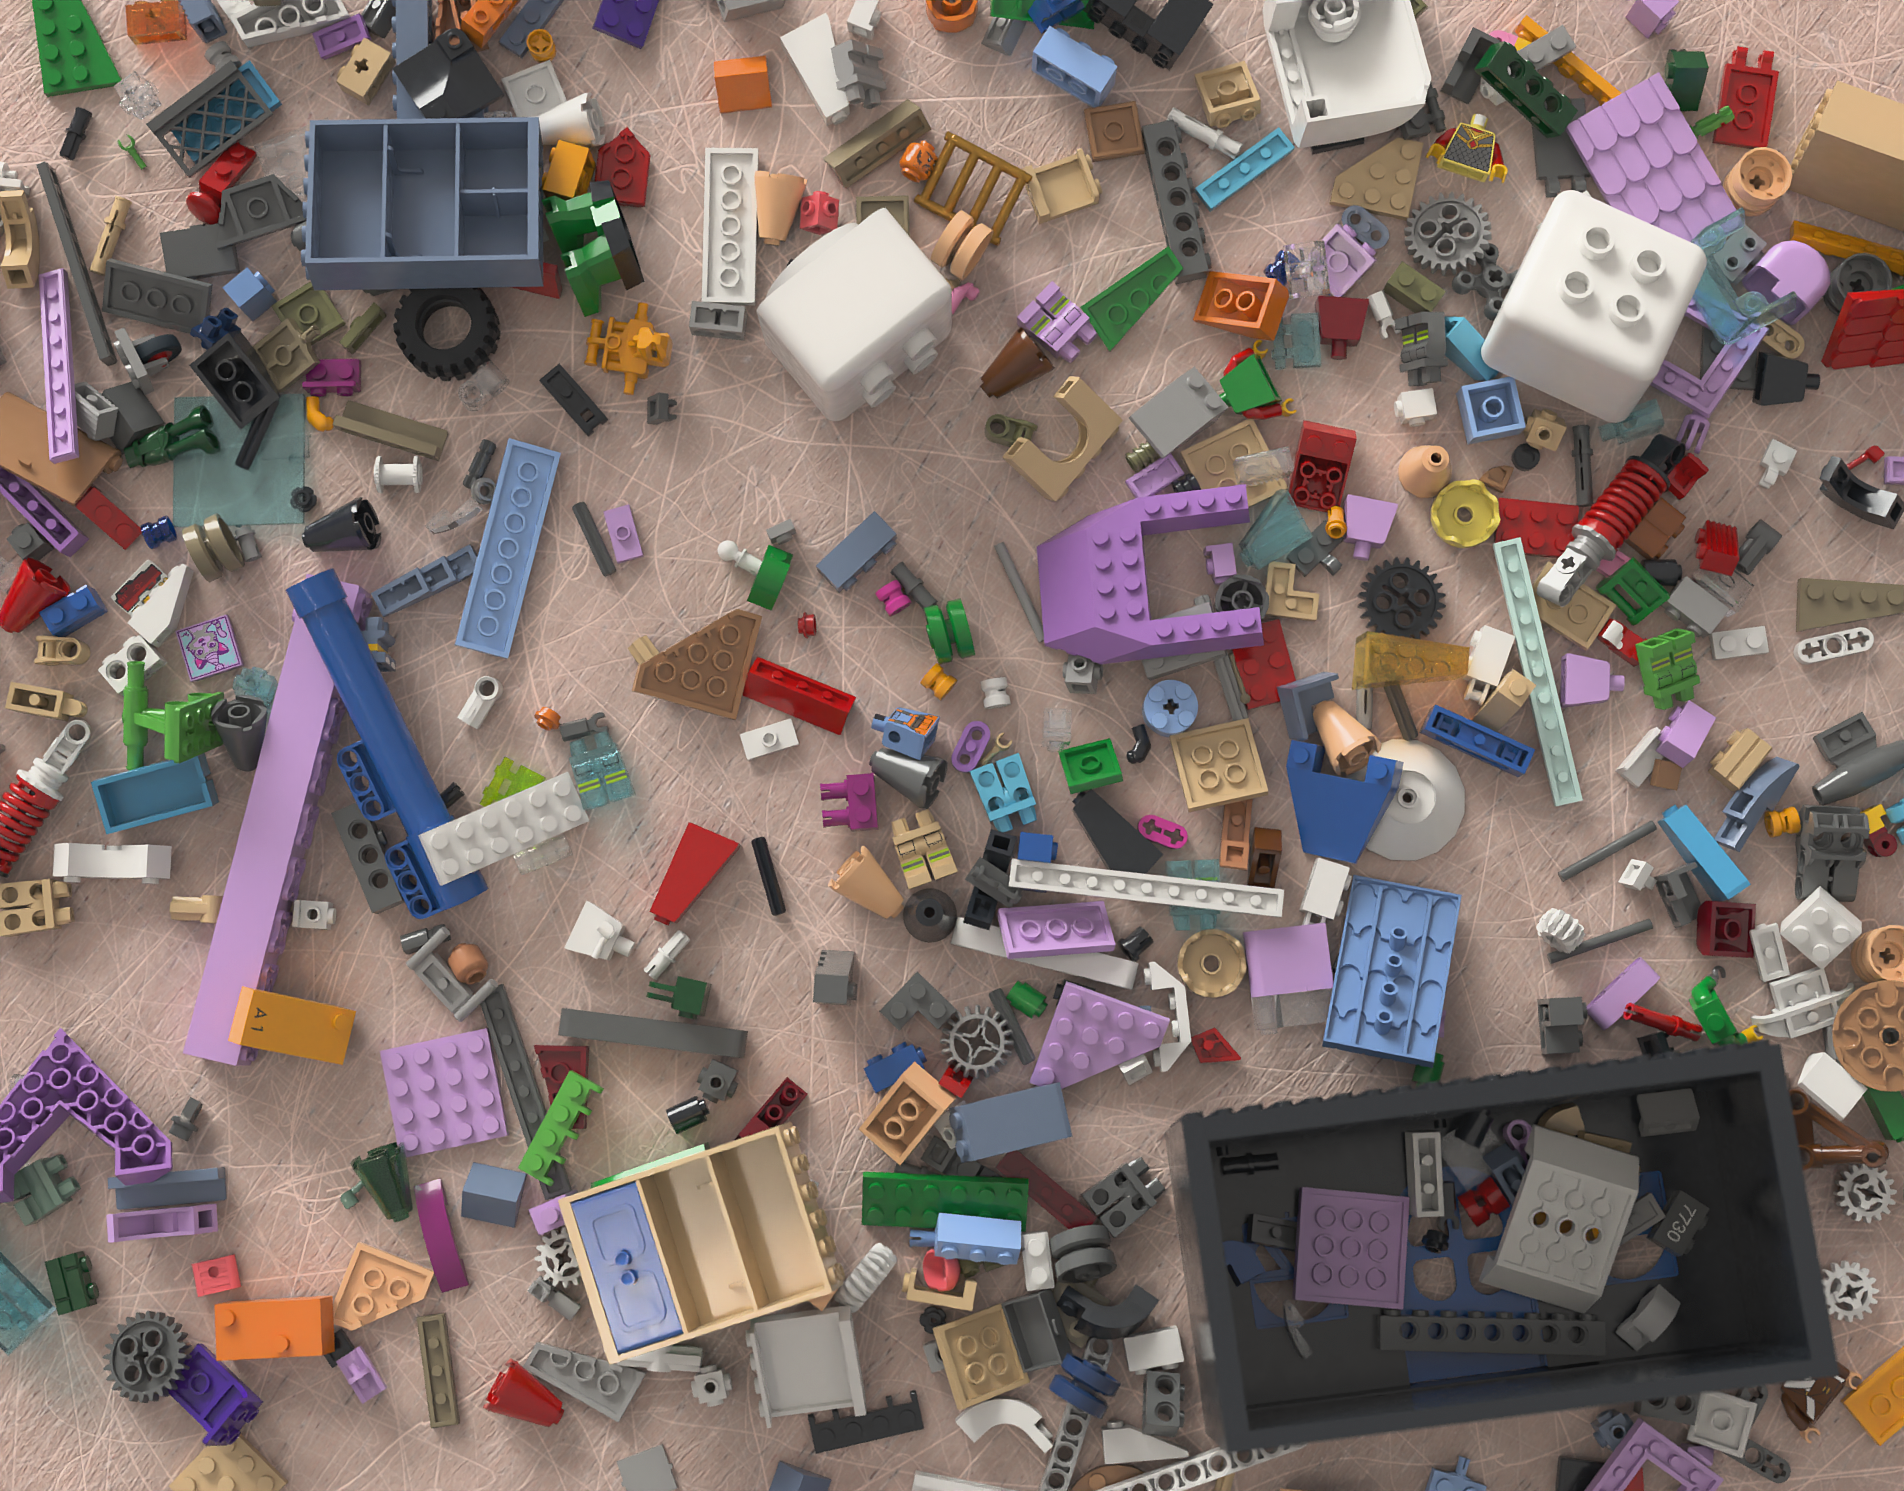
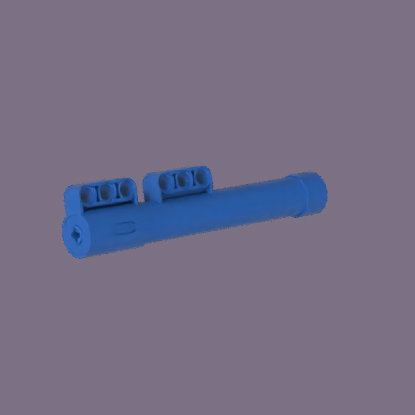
M334 568L318 573L287 588L285 591L299 619H303L361 738L360 741L341 749L337 754L338 766L362 815L370 821L379 820L396 812L408 835L405 840L386 851L385 862L410 913L417 919H425L462 904L488 890L489 888L480 869L440 886L418 835L451 822L455 818L454 815L450 816L346 601L348 596ZM351 751L355 753L357 757L356 763L353 762L350 758ZM362 776L366 777L369 781V787L362 783ZM374 801L380 804L381 812L375 809ZM398 850L402 851L405 855V861L398 857ZM409 875H413L416 878L417 885L410 881ZM421 899L427 901L429 909L422 906Z

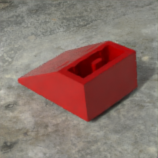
M1303 420L1286 499L1287 505L1326 513L1328 510L1331 511V507H1340L1357 440L1356 431Z

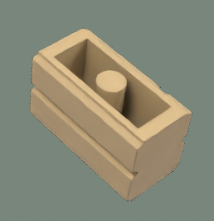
M1748 728L1740 732L1735 730L1726 741L1729 746L1725 751L1719 750L1709 762L1712 764V767L1708 770V773L1733 792L1739 790L1773 749Z

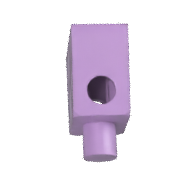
M1349 494L1346 496L1343 510L1345 512L1344 522L1347 525V531L1343 535V541L1355 544L1354 559L1368 561L1371 547L1380 549L1384 545L1398 504Z
M1569 653L1561 657V708L1604 703L1609 700L1610 691L1624 690V675H1610L1609 662Z
M577 1189L528 1210L538 1235L565 1225L558 1200L578 1193Z

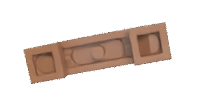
M1253 798L1224 805L1219 867L1247 870Z

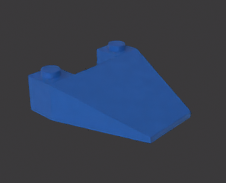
M1291 740L1286 769L1303 853L1357 863L1399 789L1404 762L1370 755L1365 781L1362 782L1322 774L1324 746Z

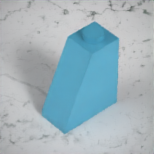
M1445 316V356L1474 380L1488 381L1493 379L1499 371L1489 367L1482 359L1481 348L1485 339L1465 317Z

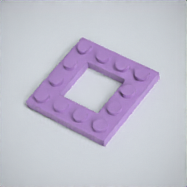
M1696 288L1684 316L1728 341L1701 380L1664 359L1658 374L1650 385L1709 419L1768 333V328Z
M1638 1418L1585 1491H1624L1647 1459L1682 1483L1677 1491H1716L1724 1479L1644 1420Z

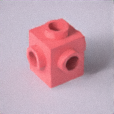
M816 191L813 192V195L803 197L800 229L818 235L837 229L839 200L830 197L827 192Z

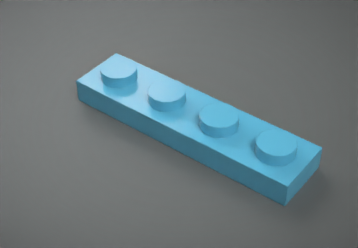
M1278 127L1197 186L1194 192L1211 212L1293 152L1295 147Z

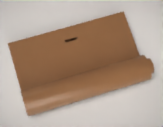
M6 392L0 397V467L72 506L76 505L102 471L106 474L118 471L123 463V458L121 457L120 450L101 440L95 441L90 439L86 432L77 428L79 458L54 464L49 460L47 412L11 392Z

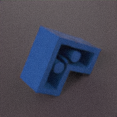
M1021 832L1017 860L1051 863V860L1055 861L1057 857L1058 842H1053L1054 835ZM1023 889V891L1040 892V893H1046V892H1047V891H1041V890Z

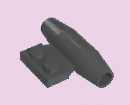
M1863 712L1813 737L1826 762L1828 761L1837 767L1812 786L1814 797L1822 806L1855 796L1894 776L1904 768V739L1877 747L1876 733Z

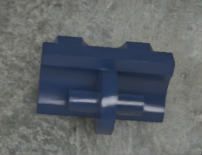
M225 307L220 310L219 315L205 317L201 324L191 329L190 335L200 338L201 346L208 350L227 333L241 331L242 329L235 325L238 315Z

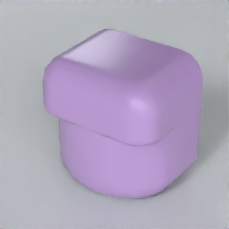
M1784 241L1774 245L1742 279V284L1783 322L1795 325L1825 295L1830 286V270L1825 259L1814 248L1798 241Z

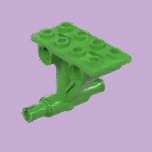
M127 662V685L123 689L124 709L122 712L123 743L127 746V770L144 767V746L148 743V729L165 734L164 758L174 760V763H182L223 745L212 722L211 711L218 702L224 700V692H216L214 694L190 693L188 694V702L171 701L165 703V709L148 708L149 689H147V686H144L145 662Z

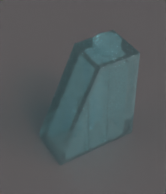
M1279 489L1275 492L1239 543L1242 550L1240 556L1247 567L1251 566L1259 570L1313 537L1288 490Z

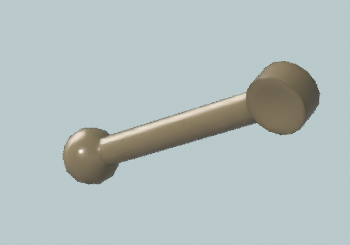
M1228 653L1241 693L1240 701L1243 704H1247L1251 698L1245 691L1235 663V656L1233 653Z

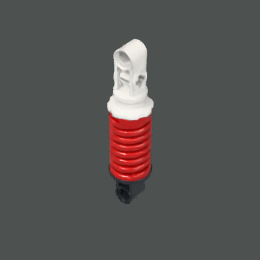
M75 719L68 723L59 737L54 740L46 751L43 759L36 757L33 761L34 766L31 767L29 772L21 769L17 771L16 778L19 783H11L9 785L10 790L14 794L12 795L9 792L3 793L2 797L7 803L0 800V810H2L0 812V876L9 877L10 871L13 869L11 862H16L20 859L19 853H23L26 850L25 845L31 843V836H35L38 833L37 827H42L44 824L43 819L50 816L49 810L55 809L57 804L63 800L64 797L58 790L62 783H66L69 779L65 772L74 763L81 752L80 750L91 735V727L86 721ZM75 724L82 725L86 731L84 738H73L70 734L71 727Z

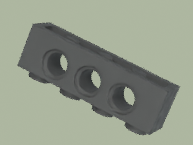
M357 803L332 812V817L371 912L379 914L405 903L385 862V853L387 851L385 845L388 844L383 830H378L375 821H370L362 815ZM365 824L368 829L367 835L359 839L356 835V830L360 825ZM375 849L378 853V858L374 863L369 864L366 855L368 851ZM381 874H386L388 883L384 888L380 889L376 883L377 878Z

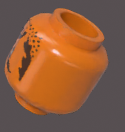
M925 141L909 144L899 161L902 168L901 173L913 182L919 183L920 180H927L938 160L934 152L935 148Z

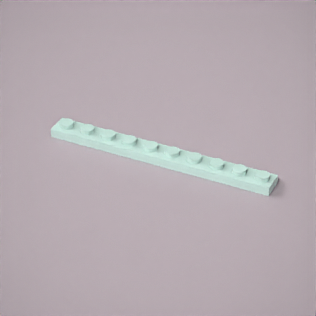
M1521 537L1494 543L1492 545L1523 676L1536 684V687L1528 697L1554 806L1582 801V794Z

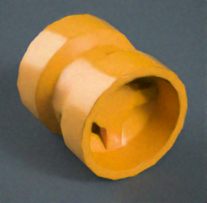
M536 29L530 32L526 42L532 58L538 63L547 60L552 61L556 56V46L550 33L544 29Z
M936 663L923 677L920 684L926 689L930 688L934 691V696L941 701L958 680L952 675L944 673L943 667Z
M1794 806L1784 808L1780 812L1776 810L1765 812V827L1771 838L1781 836L1785 832L1788 834L1800 832V818Z

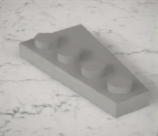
M541 1342L535 1344L523 1366L531 1373L617 1422L621 1420L647 1373L646 1371L628 1366H619L617 1363L609 1365V1362L606 1360Z

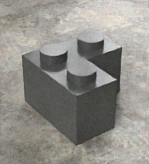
M916 972L879 1012L898 1030H901L918 1011L939 1029L957 1009L925 978Z
M1582 997L1537 999L1541 1054L1580 1052V1047L1583 1046V1034L1581 1030H1578V1025H1584V1019L1587 1018V1005L1585 1002H1582Z

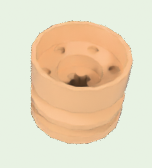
M1754 148L1745 153L1725 177L1723 188L1738 214L1750 217L1759 216L1769 211L1791 185V166L1785 156L1771 148Z
M1889 925L1861 934L1855 940L1850 952L1851 965L1855 973L1868 984L1882 980L1904 982L1903 926Z

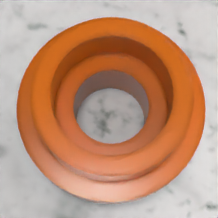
M542 707L534 715L537 719V725L547 731L558 729L560 725V715L547 707Z

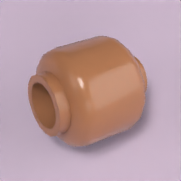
M458 944L453 948L448 958V965L459 982L471 985L481 981L486 976L489 965L478 945Z

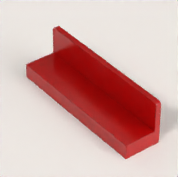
M758 656L748 672L742 694L747 698L837 735H841L846 719L856 700V697Z

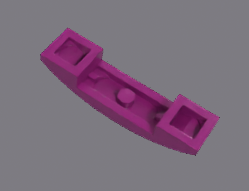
M441 1178L414 1186L416 1205L426 1248L441 1292L444 1293L468 1286L469 1281L463 1259H460L446 1207L448 1202Z

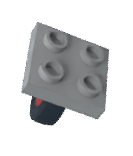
M125 328L115 331L118 341L113 343L135 389L141 387L144 395L153 392L154 389L149 377L169 367L168 362L175 359L181 353L182 347L179 340L171 334L157 337L155 334H151L131 341Z

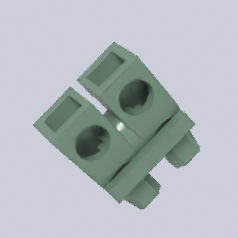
M62 1154L38 1159L14 1175V1201L23 1199L14 1204V1207L24 1226L38 1223L63 1205L72 1201L71 1197L81 1189L74 1176L64 1181L58 1173L68 1167V1163Z

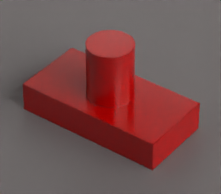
M950 1064L938 1084L949 1090L954 1096L957 1095L962 1098L973 1077L970 1075L964 1077V1071L961 1069L955 1072V1066Z

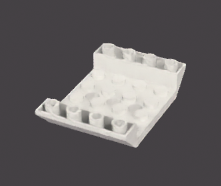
M1533 1124L1525 1147V1151L1530 1155L1524 1176L1496 1256L1487 1255L1479 1281L1584 1314L1602 1296L1639 1191V1157ZM1538 1212H1545V1222L1541 1225H1535L1533 1223L1534 1215ZM1565 1220H1571L1573 1223L1572 1229L1567 1233H1561L1559 1230L1560 1224ZM1591 1228H1597L1599 1231L1598 1237L1593 1241H1587L1585 1237L1586 1232Z

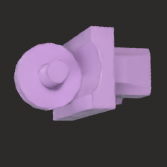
M361 1345L336 1361L362 1404L387 1388Z

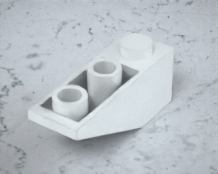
M183 563L180 566L174 567L169 572L166 582L152 590L149 595L150 599L143 606L137 607L132 612L131 619L128 621L132 628L150 644L158 648L177 629L194 573L190 567Z

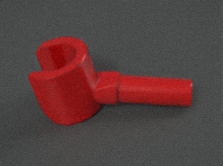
M1874 445L1869 447L1860 457L1848 463L1847 467L1851 470L1867 459L1875 464L1884 456L1885 452L1880 447Z

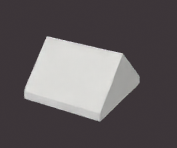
M1825 1052L1811 1054L1807 1057L1797 1084L1839 1121L1846 1117L1868 1089Z

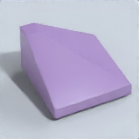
M1682 1443L1680 1445L1683 1450L1707 1467H1711L1713 1464V1448L1701 1444Z

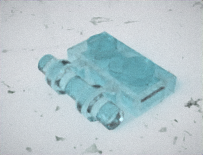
M1318 313L1291 314V324L1283 325L1282 316L1274 339V349L1271 351L1272 359L1275 360V369H1285V359L1293 358V368L1320 367L1321 353ZM1284 335H1291L1292 348H1284Z

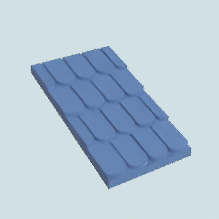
M1353 875L1322 1047L1337 1048L1338 1050L1358 1054L1363 1053L1368 1056L1433 1068L1462 895Z

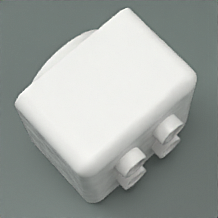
M1575 190L1564 191L1554 199L1522 261L1482 345V359L1489 367L1605 421L1612 423L1621 422L1630 415L1658 374L1707 265L1706 255L1699 246Z
M881 208L859 225L857 223H849L829 232L797 256L774 281L766 298L758 306L757 315L766 346L823 415L830 421H840L847 418L866 402L873 408L886 400L896 389L892 381L907 369L913 374H917L934 361L938 355L934 348L947 338L952 328V290L950 284L886 208Z

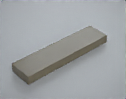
M446 1312L417 1317V1326L431 1429L460 1424Z

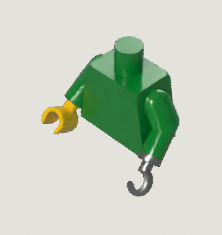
M1715 966L1712 974L1707 975L1692 989V998L1689 999L1692 1009L1712 1045L1718 1044L1719 1047L1735 1043L1743 1045L1762 1040L1763 1035L1758 1037L1754 1032V1029L1758 1027L1757 1025H1752L1738 1033L1714 989L1718 985V970L1721 972L1722 978L1726 977V971L1722 966Z

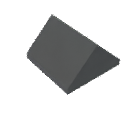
M132 382L105 389L101 394L111 404L118 407L114 436L109 438L116 448L121 451V454H124V448L133 445V441L141 439L146 434L166 424L146 395H144L141 388L135 389Z

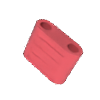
M235 1254L191 1264L198 1297L241 1287Z

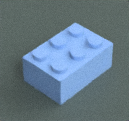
M1049 26L1033 51L1031 71L1094 108L1100 107L1114 87L1118 66L1108 56H1099L1094 53L1088 44L1081 41L1078 43L1071 39L1070 35L1063 29H1055Z

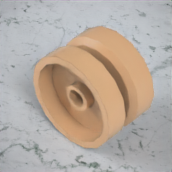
M961 210L953 217L941 234L930 259L942 268L951 263V274L963 281L978 264L994 232L982 223L973 228V217Z

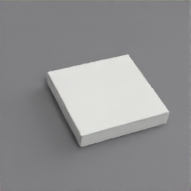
M550 60L501 79L517 117H537L567 102Z
M1720 1391L1700 1393L1695 1426L1690 1425L1687 1440L1743 1459L1758 1404Z

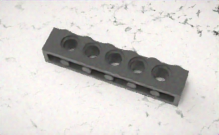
M1174 120L1142 126L1141 133L1145 156L1166 246L1171 248L1184 268L1176 277L1175 285L1204 279L1207 277L1208 269L1212 268L1209 253H1204L1203 244L1206 243L1204 229L1199 228L1197 219L1200 218V212L1197 202L1193 203L1191 194L1194 193V187L1191 177L1187 178L1185 169L1188 168L1186 153H1181L1179 146L1182 143L1180 128H1175ZM1163 147L1169 148L1172 154L1164 156L1160 154L1159 149ZM1172 172L1177 175L1178 179L1169 181L1164 175ZM1179 197L1183 200L1184 204L1175 206L1171 203L1170 199ZM1184 222L1188 224L1190 229L1180 231L1176 224ZM1190 247L1196 254L1190 257L1183 254L1182 249Z

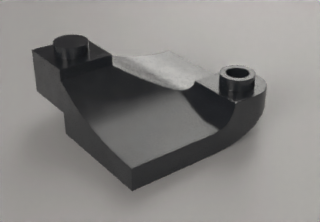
M453 28L436 37L435 41L392 68L425 119L470 118L504 97V93L481 60L471 41L460 29ZM452 38L460 40L456 46L451 45L450 41Z

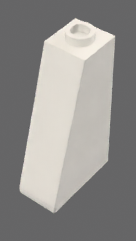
M824 13L780 37L782 49L826 125L829 126L845 121L848 117L847 115L850 114L849 103H847L846 92L837 90L836 82L840 80L836 76L831 48L835 47L829 17L827 13Z

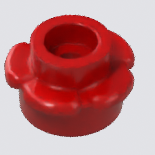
M807 612L803 613L802 618H798V632L803 634L805 638L816 636L817 632L815 614L807 615Z

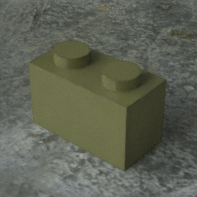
M1403 261L1383 288L1387 295L1414 313L1432 312L1446 292Z

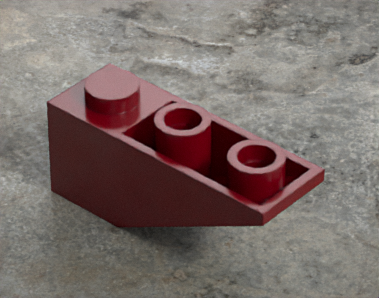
M787 1077L737 1135L735 1140L784 1124L808 1094Z

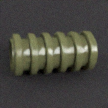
M1147 440L1146 444H1139L1140 448L1137 449L1135 447L1132 449V453L1127 452L1125 454V458L1134 472L1138 473L1141 471V468H1146L1149 463L1155 462L1156 458H1161Z

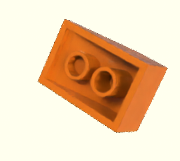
M1209 271L1193 320L1246 337L1274 341L1290 291L1277 279Z

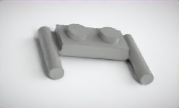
M441 927L406 962V965L415 971L418 977L454 1014L456 1020L462 1022L498 987V984L495 980L490 979L472 996L474 992L465 983L459 982L456 979L449 965L438 953H433L450 935L446 927Z

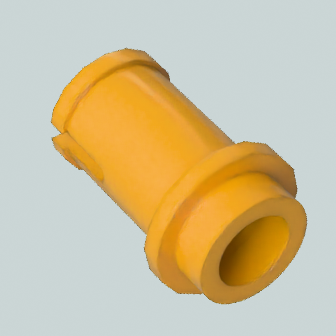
M1339 506L1331 507V511L1328 510L1327 512L1328 522L1325 530L1331 538L1338 539L1346 533L1347 525L1344 522V510Z

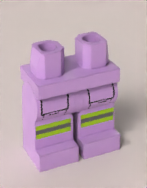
M1053 281L1036 297V302L1033 300L1017 316V325L1019 327H1022L1033 339L1051 352L1056 359L1060 356L1069 363H1072L1080 354V350L1072 344L1077 337L1086 345H1089L1097 337V332L1089 324L1090 317L1072 303Z

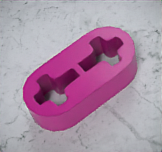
M1155 815L1144 816L1140 819L1137 826L1138 831L1147 840L1169 849H1180L1187 842L1188 835L1184 827ZM1153 820L1154 827L1161 829V833L1152 831L1150 835L1146 834V828L1142 827V825ZM1175 830L1180 831L1179 836L1182 837V841H1177L1175 844L1170 843L1171 838L1163 835L1164 831L1173 833Z

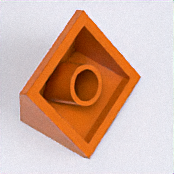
M766 55L714 62V77L720 114L772 107Z

